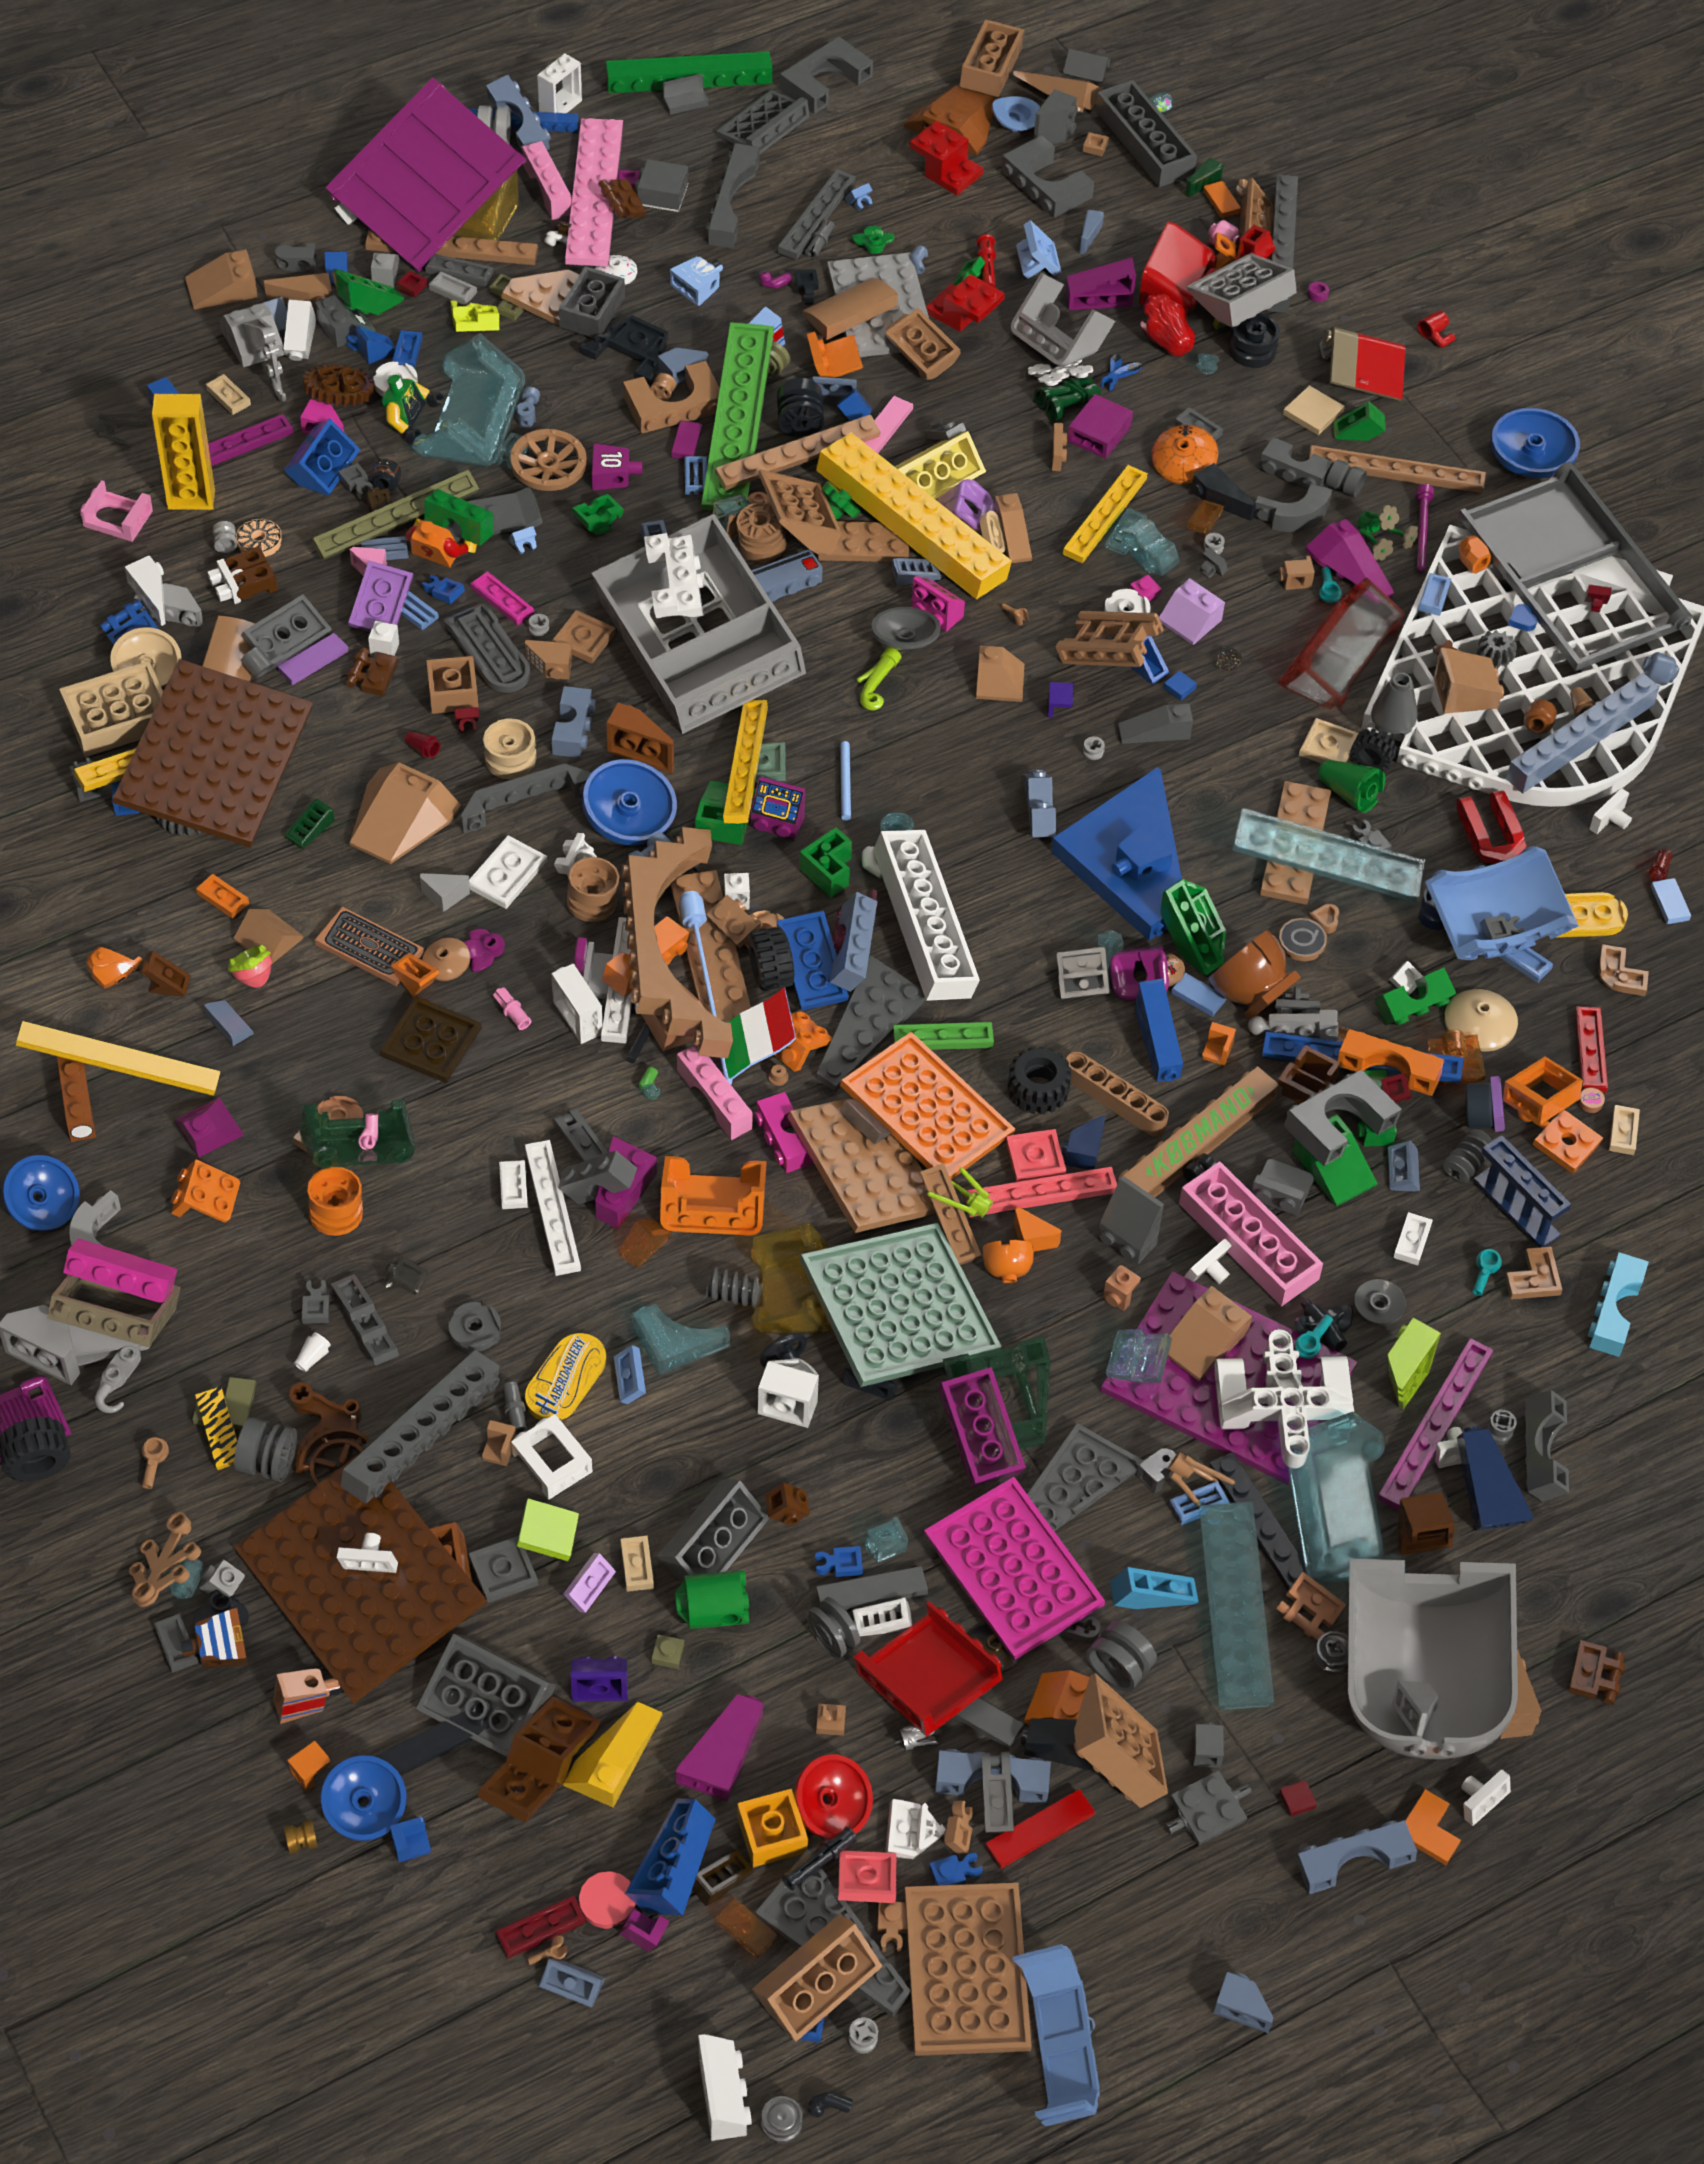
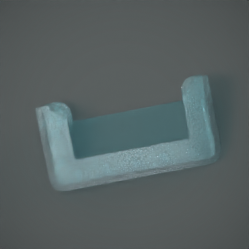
M480 333L445 356L443 361L444 372L453 382L435 431L428 436L421 434L414 440L412 448L422 456L489 467L498 460L525 383V375L519 366Z
M1353 1411L1309 1427L1310 1447L1304 1465L1300 1468L1288 1467L1307 1575L1319 1582H1349L1350 1559L1404 1560L1396 1554L1388 1556L1384 1554L1368 1465L1369 1462L1380 1458L1384 1452L1383 1433ZM1291 1450L1295 1454H1301L1298 1450ZM1405 1562V1573H1408L1407 1564Z

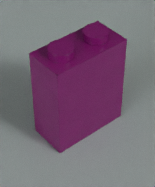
M1094 394L1070 424L1067 442L1106 459L1131 428L1133 411Z

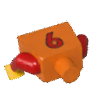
M416 518L414 526L407 530L405 534L406 540L411 542L412 554L451 568L456 557L468 552H476L477 544L465 539L464 543L457 544L449 530L434 525L429 521H420L418 518Z

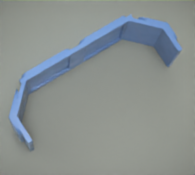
M1060 1944L1014 1956L1013 1961L1022 1968L1033 1997L1048 2098L1047 2109L1036 2111L1035 2116L1041 2120L1044 2126H1050L1095 2115L1098 2107L1097 2100L1100 2097L1099 2081L1091 2041L1085 1991L1071 1950L1067 1946Z

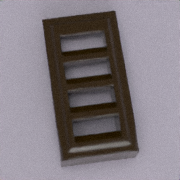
M736 1849L699 1871L692 1891L705 1906H708L750 1876L754 1869ZM730 1863H733L740 1872L736 1873ZM723 1869L730 1878H727L721 1870ZM714 1876L720 1884H717L712 1877Z

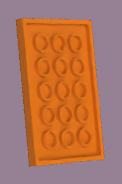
M912 1032L843 1078L840 1086L853 1099H857L927 1169L944 1163L951 1180L961 1173L959 1171L961 1167L966 1170L1006 1140V1136L1014 1135L1015 1128Z

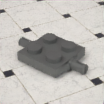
M1217 1771L1171 1794L1170 1800L1177 1810L1178 1818L1166 1823L1165 1829L1171 1835L1184 1828L1192 1835L1197 1846H1200L1246 1822L1247 1817L1239 1805V1799L1251 1794L1252 1790L1248 1783H1244L1233 1790L1227 1785L1220 1771Z

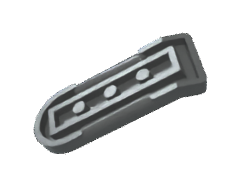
M529 487L516 493L468 501L493 512V535L508 532L514 533L532 526L535 528L543 522L535 494ZM454 520L445 529L451 532L457 544L464 543L461 528Z
M483 603L444 619L446 629L453 635L465 654L473 656L475 668L490 688L502 693H511L526 686L530 679L529 662L518 651L499 624L495 614L487 605Z

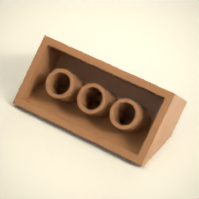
M839 1914L752 1988L767 2012L796 2042L883 1966L856 1924Z

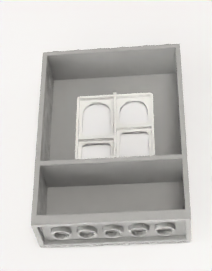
M714 514L668 536V539L686 535L692 536L695 556L699 555L701 569L697 570V574L701 573L703 585L708 587L715 597L713 601L702 606L703 615L714 609L721 608L730 620L705 633L697 622L698 617L683 616L686 620L683 626L666 634H662L650 616V609L653 607L651 591L670 588L666 560L649 563L646 547L640 548L638 551L592 572L599 601L682 734L806 674L800 644ZM688 632H692L696 636V638L674 649H671L668 645L670 641Z

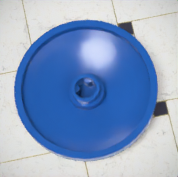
M1522 408L1505 414L1496 422L1491 436V449L1496 459L1504 467L1516 474L1530 478H1550L1562 464L1566 462L1574 464L1576 462L1580 449V439L1575 428L1562 416L1544 409Z
M621 759L607 762L590 774L582 793V807L588 822L605 838L624 845L647 844L648 839L654 833L662 832L665 834L670 829L677 811V799L670 782L657 769L643 762Z

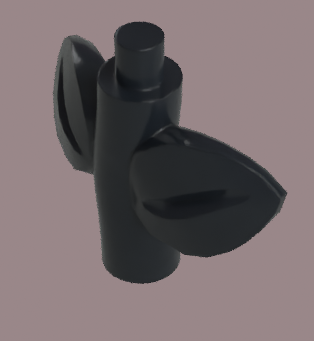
M1305 1299L1301 1303L1305 1310L1304 1316L1295 1319V1325L1300 1333L1305 1334L1308 1331H1313L1324 1315H1329L1332 1317L1333 1322L1321 1338L1323 1337L1332 1352H1339L1344 1349L1347 1341L1341 1333L1347 1331L1352 1324V1305H1340L1324 1312L1317 1303L1313 1304L1309 1299Z

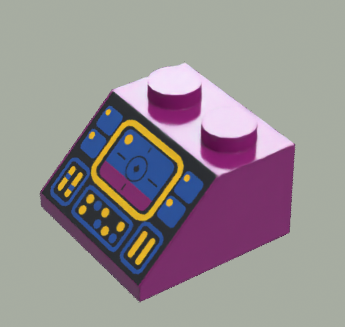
M760 776L751 809V828L796 840L805 819V789Z

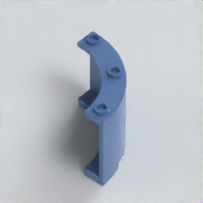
M1528 847L1520 855L1487 867L1481 865L1472 870L1460 872L1439 870L1431 875L1432 878L1425 881L1458 959L1476 960L1478 955H1484L1485 959L1503 956L1536 945L1535 940L1548 935L1550 939H1553L1579 926L1546 850L1539 847ZM1504 915L1506 922L1513 916L1520 918L1514 926L1518 929L1524 928L1525 931L1500 939L1486 940L1480 925L1482 920Z

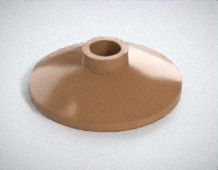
M443 938L435 941L426 949L422 960L438 969L439 975L435 980L450 981L466 971L471 956L468 947L461 940Z

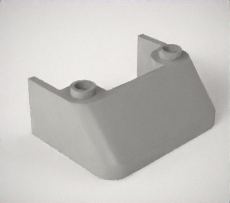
M1041 273L1012 320V332L1053 363L1062 367L1093 355L1101 346L1115 321L1092 309L1073 340L1055 327L1060 317V310L1053 303L1064 284Z

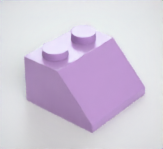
M1188 579L1175 590L1159 619L1161 624L1194 645L1222 621L1225 602L1192 579Z

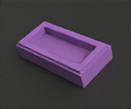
M1494 1076L1490 1077L1494 1126L1495 1132L1504 1131L1505 1124L1501 1078Z

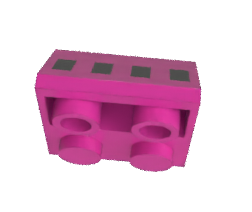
M919 576L913 578L911 607L933 614L939 620L940 627L945 632L964 617L965 601L929 578Z

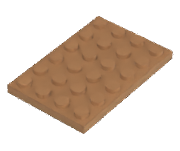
M848 1099L789 1112L787 1118L855 1233L936 1214L920 1176V1172L923 1170L914 1155L892 1135H889L877 1144L871 1142L840 1112L844 1101Z
M1019 1883L905 1887L915 2056L1031 2051L1027 1983L1022 1968L1013 1961L1014 1956L1024 1954Z

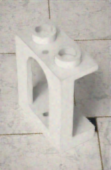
M556 1414L540 1420L535 1427L527 1432L519 1433L511 1441L512 1455L514 1457L519 1455L541 1482L542 1492L548 1500L592 1473V1459ZM551 1434L555 1435L573 1458V1460L554 1472L549 1469L532 1447Z

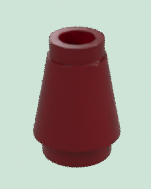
M410 731L405 737V743L425 758H434L440 751L441 744L435 736Z

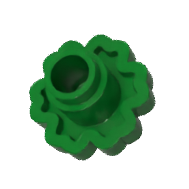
M828 481L821 487L829 496L827 500L835 519L838 520L845 512L855 518L861 512L850 500L852 498L851 495L843 488L839 490Z

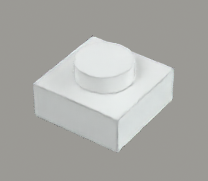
M1406 961L1389 980L1397 988L1404 985L1407 994L1410 995L1417 987L1415 980L1423 976Z

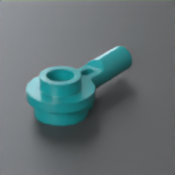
M1323 567L1321 571L1324 582L1319 591V597L1327 603L1337 602L1341 599L1342 591L1339 585L1332 581L1330 568Z
M1486 1249L1478 1254L1476 1265L1480 1272L1472 1290L1473 1294L1481 1296L1489 1275L1500 1269L1502 1260L1497 1251Z
M1324 1315L1313 1331H1308L1297 1338L1295 1350L1299 1351L1300 1357L1311 1359L1319 1354L1321 1350L1320 1338L1333 1322L1331 1316Z

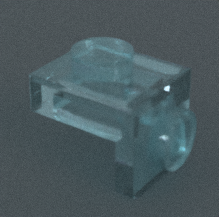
M1105 931L1103 934H1097L1098 948H1106L1108 969H1110L1112 956L1123 951L1122 934H1118L1116 931Z

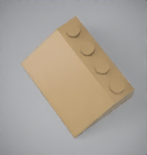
M150 661L59 689L85 757L141 740L163 693Z

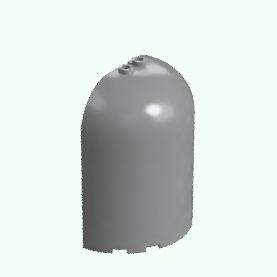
M1349 1560L1348 1695L1350 1706L1357 1722L1374 1741L1401 1755L1439 1760L1462 1757L1482 1750L1493 1743L1505 1731L1513 1718L1518 1699L1516 1564L1460 1562L1459 1575L1405 1573V1560ZM1398 1680L1428 1683L1438 1695V1707L1436 1711H1433L1432 1719L1423 1737L1413 1736L1392 1706Z

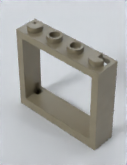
M68 1275L52 1294L47 1319L150 1347L176 1311L181 1287L174 1285L169 1296L161 1304ZM80 1288L154 1308L158 1311L151 1320L76 1300L73 1297ZM141 1324L149 1327L147 1330L141 1329Z

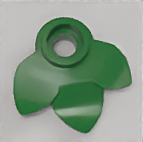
M872 225L866 227L862 234H853L852 240L857 245H864L867 248V252L877 254L884 250L887 243L893 242L894 234L883 233L880 227Z

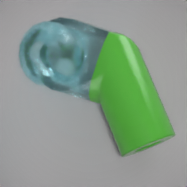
M647 1067L639 1082L641 1092L649 1100L657 1099L661 1093L660 1087L656 1088V1084L653 1083L658 1075V1071L653 1067Z

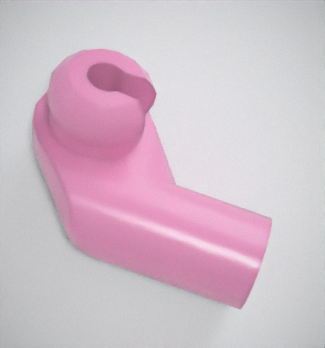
M365 1114V1128L358 1141L360 1147L367 1150L372 1149L378 1140V1114Z

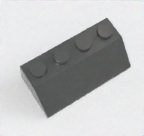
M721 1479L657 1557L669 1572L682 1582L684 1581V1576L726 1572L770 1518L740 1480Z

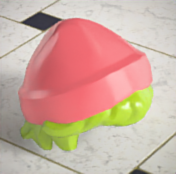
M263 945L245 950L235 958L228 960V971L233 974L236 980L247 986L262 987L267 982L271 972V953Z

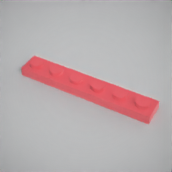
M1112 1167L984 1187L982 1189L990 1194L988 1198L993 1200L992 1206L986 1213L992 1214L1016 1210L1017 1207L1023 1209L1113 1194L1117 1183ZM976 1189L967 1190L971 1194L975 1191L978 1193ZM964 1196L966 1206L970 1207L967 1205L969 1199Z

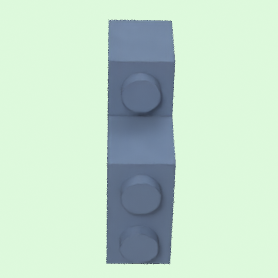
M1041 769L1029 770V774H1023V784L1029 811L1030 836L1054 837L1056 836V808L1053 806L1052 777Z

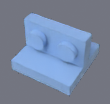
M1031 220L1024 224L1027 238L1016 244L1023 275L1029 279L1046 268L1054 277L1061 273V268L1054 242Z

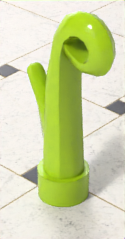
M887 647L880 656L878 663L868 672L857 678L858 683L867 680L860 695V703L867 710H877L884 703L882 696L873 692L889 671L896 667L901 660V654L896 649Z

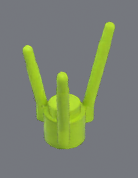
M963 1167L959 1171L978 1193L975 1191L971 1194L952 1180L951 1182L955 1190L969 1199L967 1205L970 1207L930 1191L927 1193L929 1197L963 1210L973 1217L976 1214L981 1218L984 1217L993 1204V1200L988 1198L990 1194L982 1189Z

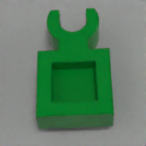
M979 256L966 262L953 284L957 286L969 274L978 277L981 274V268L985 264L982 257Z

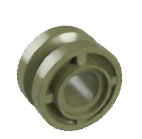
M773 341L768 375L776 377L790 363V356L781 344Z

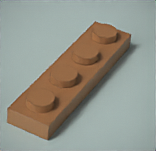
M944 1163L920 1172L927 1193L930 1191L960 1203ZM929 1197L943 1233L959 1264L963 1265L981 1258L982 1255L964 1211Z

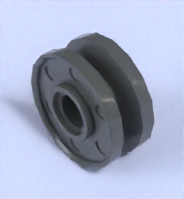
M827 1597L820 1602V1609L813 1607L806 1612V1620L811 1632L824 1650L832 1657L839 1659L846 1654V1647L853 1649L860 1644V1635L853 1620L834 1599Z

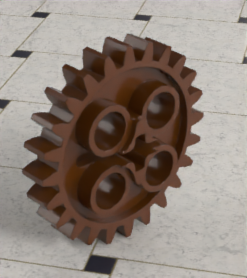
M331 363V366L323 364L322 368L315 366V369L309 368V372H305V376H303V390L306 391V395H311V399L318 398V402L326 401V405L334 403L335 406L342 404L344 407L347 404L355 406V403L362 405L363 401L368 402L369 398H373L375 384L374 380L371 379L372 376L366 375V371L359 372V368L352 369V366L343 367V364L335 366L333 363Z

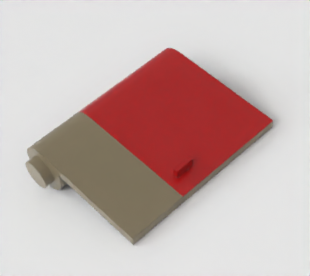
M1333 326L1325 331L1323 342L1327 348L1332 349L1329 383L1397 401L1402 400L1405 364L1404 345Z

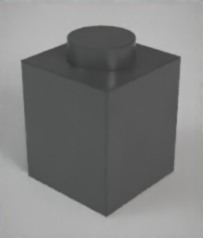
M1212 1722L1196 1724L1193 1734V1766L1221 1768L1224 1757V1726L1216 1725Z

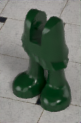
M1087 376L1062 381L1060 386L1038 388L1034 392V399L1040 409L1046 407L1049 420L1055 423L1061 420L1063 408L1071 404H1087L1094 394L1098 396L1101 394V389L1097 384H1092L1093 379Z

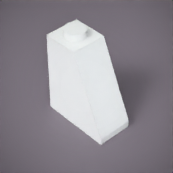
M289 300L283 350L286 357H289L291 360L300 361L309 358L317 318L311 301Z

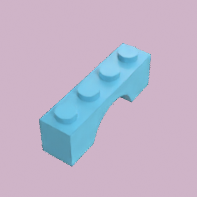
M1620 1252L1616 1262L1610 1261L1606 1275L1611 1277L1609 1282L1604 1281L1600 1293L1601 1296H1604V1301H1598L1594 1316L1598 1317L1597 1323L1592 1322L1589 1329L1588 1337L1592 1338L1589 1348L1620 1357L1631 1323L1621 1316L1616 1302L1626 1296L1638 1295L1644 1280L1648 1261Z

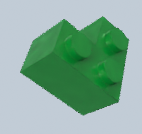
M835 827L800 851L799 869L830 898L849 886L850 868L845 863L851 860L852 841Z

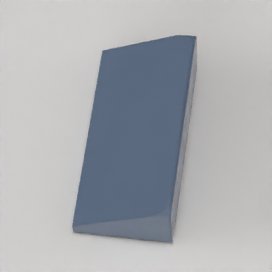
M813 376V381L819 384L822 395L845 397L853 389H857V379Z
M225 1000L203 1005L207 1018L232 1046L254 1034L251 1028Z
M1412 1141L1388 1146L1389 1189L1395 1191H1420L1418 1149Z
M551 1957L547 1961L539 1987L592 2008L605 1977L561 1959L558 1960Z

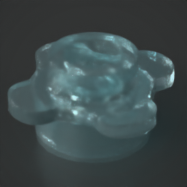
M1203 353L1198 355L1199 363H1197L1196 367L1201 373L1212 374L1218 370L1216 365L1219 362L1218 356Z

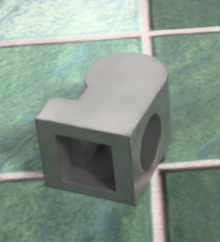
M1167 1448L1161 1449L1139 1464L1136 1477L1153 1494L1160 1491L1164 1480L1169 1479L1173 1472L1168 1470V1466L1176 1456V1453Z

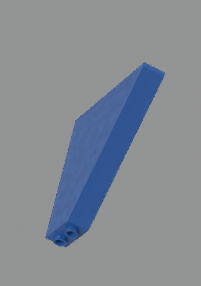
M1157 767L1055 836L1052 844V853L1148 941L1155 936H1161L1167 930V926L1160 914L1162 894L1165 889L1182 879L1161 770ZM1142 824L1172 852L1171 866L1168 870L1140 881L1134 880L1128 873L1118 877L1111 868V865L1117 862L1116 853L1118 845Z

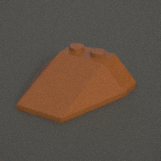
M959 83L915 110L904 123V127L921 133L929 124L931 125L937 120L968 138V153L977 156L987 142L993 116L992 104L996 100V96L962 88Z

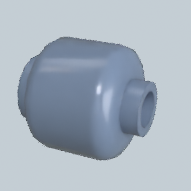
M1655 652L1651 657L1647 656L1642 665V670H1645L1644 674L1661 686L1668 684V682L1672 683L1679 668L1673 657L1660 652Z

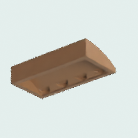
M871 278L803 310L802 314L827 340L897 307L898 293L885 282L877 278Z
M218 616L202 666L250 682L252 674L241 662V659L251 650V647L242 638L241 634L255 623L234 617Z

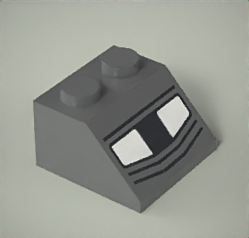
M332 295L315 302L317 322L337 348L350 343L347 339L348 335L355 334L357 336L356 328L358 326L376 332L375 328L361 311L349 309L343 304L344 300L341 297Z

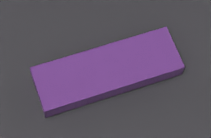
M333 633L279 665L278 671L287 681L294 685L347 653L348 646Z

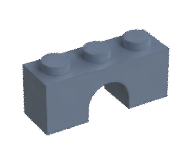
M564 686L560 701L561 719L571 721L555 723L552 736V755L580 758L582 749L587 748L588 735H586V731L591 730L592 717L589 716L590 713L595 712L596 700L592 699L591 689Z

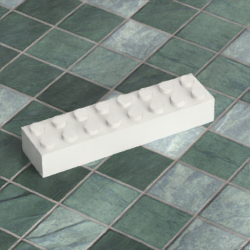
M881 831L873 851L926 1001L971 998L980 979L926 831Z

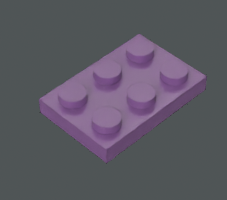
M368 561L348 622L349 626L371 632L375 621L398 625L413 579V573Z

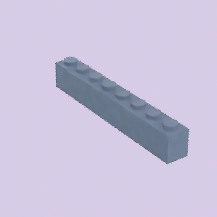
M1644 673L1640 674L1512 760L1506 780L1522 794L1652 707L1655 704L1659 686Z

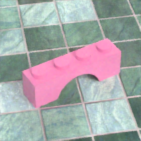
M543 142L522 146L523 157L527 161L523 166L530 179H537L543 195L545 208L551 219L569 216L571 213V195Z
M693 1045L678 1053V1073L690 1088L695 1086L706 1096L713 1108L717 1123L730 1140L752 1130V1111L708 1056H698L697 1045Z

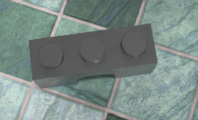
M1274 437L1271 439L1261 455L1260 470L1307 490L1310 484L1321 487L1325 486L1333 465L1332 461L1312 454L1307 461H1295L1291 458L1293 445Z
M613 1151L565 1167L561 1173L558 1188L580 1205L595 1200L599 1186L606 1188L612 1194L630 1189L637 1167L620 1153Z

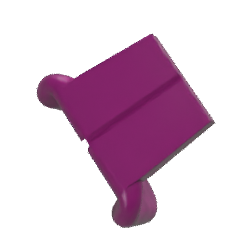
M1163 946L1127 949L1112 956L1110 960L1112 988L1120 999L1136 1001L1139 982L1134 979L1135 961L1143 962L1147 972L1146 981L1163 978L1167 992L1169 976Z

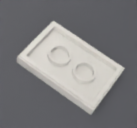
M507 836L469 879L470 890L507 909L548 861L547 856Z

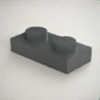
M937 420L930 424V428L926 429L924 434L926 439L950 440L966 431L963 422H954V420L943 422L942 420Z

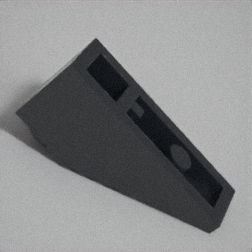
M1215 463L1193 474L1191 490L1205 503L1249 521L1254 519L1256 503Z

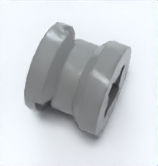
M862 2017L854 2020L850 2025L849 2045L857 2053H869L877 2045L878 2027L875 2022L870 2018Z

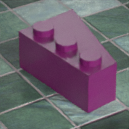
M1133 258L1067 276L1065 293L1068 309L1132 307L1136 279Z

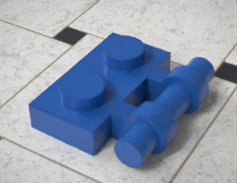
M139 599L132 604L127 603L123 610L114 616L111 614L107 617V621L100 625L105 633L112 628L114 629L113 632L107 635L113 645L122 635L131 630L144 627L159 629L146 610L137 614V611L144 607ZM131 616L132 619L120 626L119 623Z

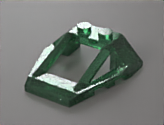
M1044 1336L1020 1341L1014 1347L969 1356V1353L943 1359L947 1380L992 1367L996 1379L1016 1375L1030 1419L1011 1424L1019 1449L1045 1444L1051 1361ZM1036 1367L1038 1410L1025 1371Z

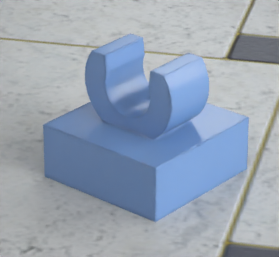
M869 183L852 190L845 197L848 205L855 203V208L860 211L863 208L861 201H864L867 207L872 204V199L868 195L873 190Z

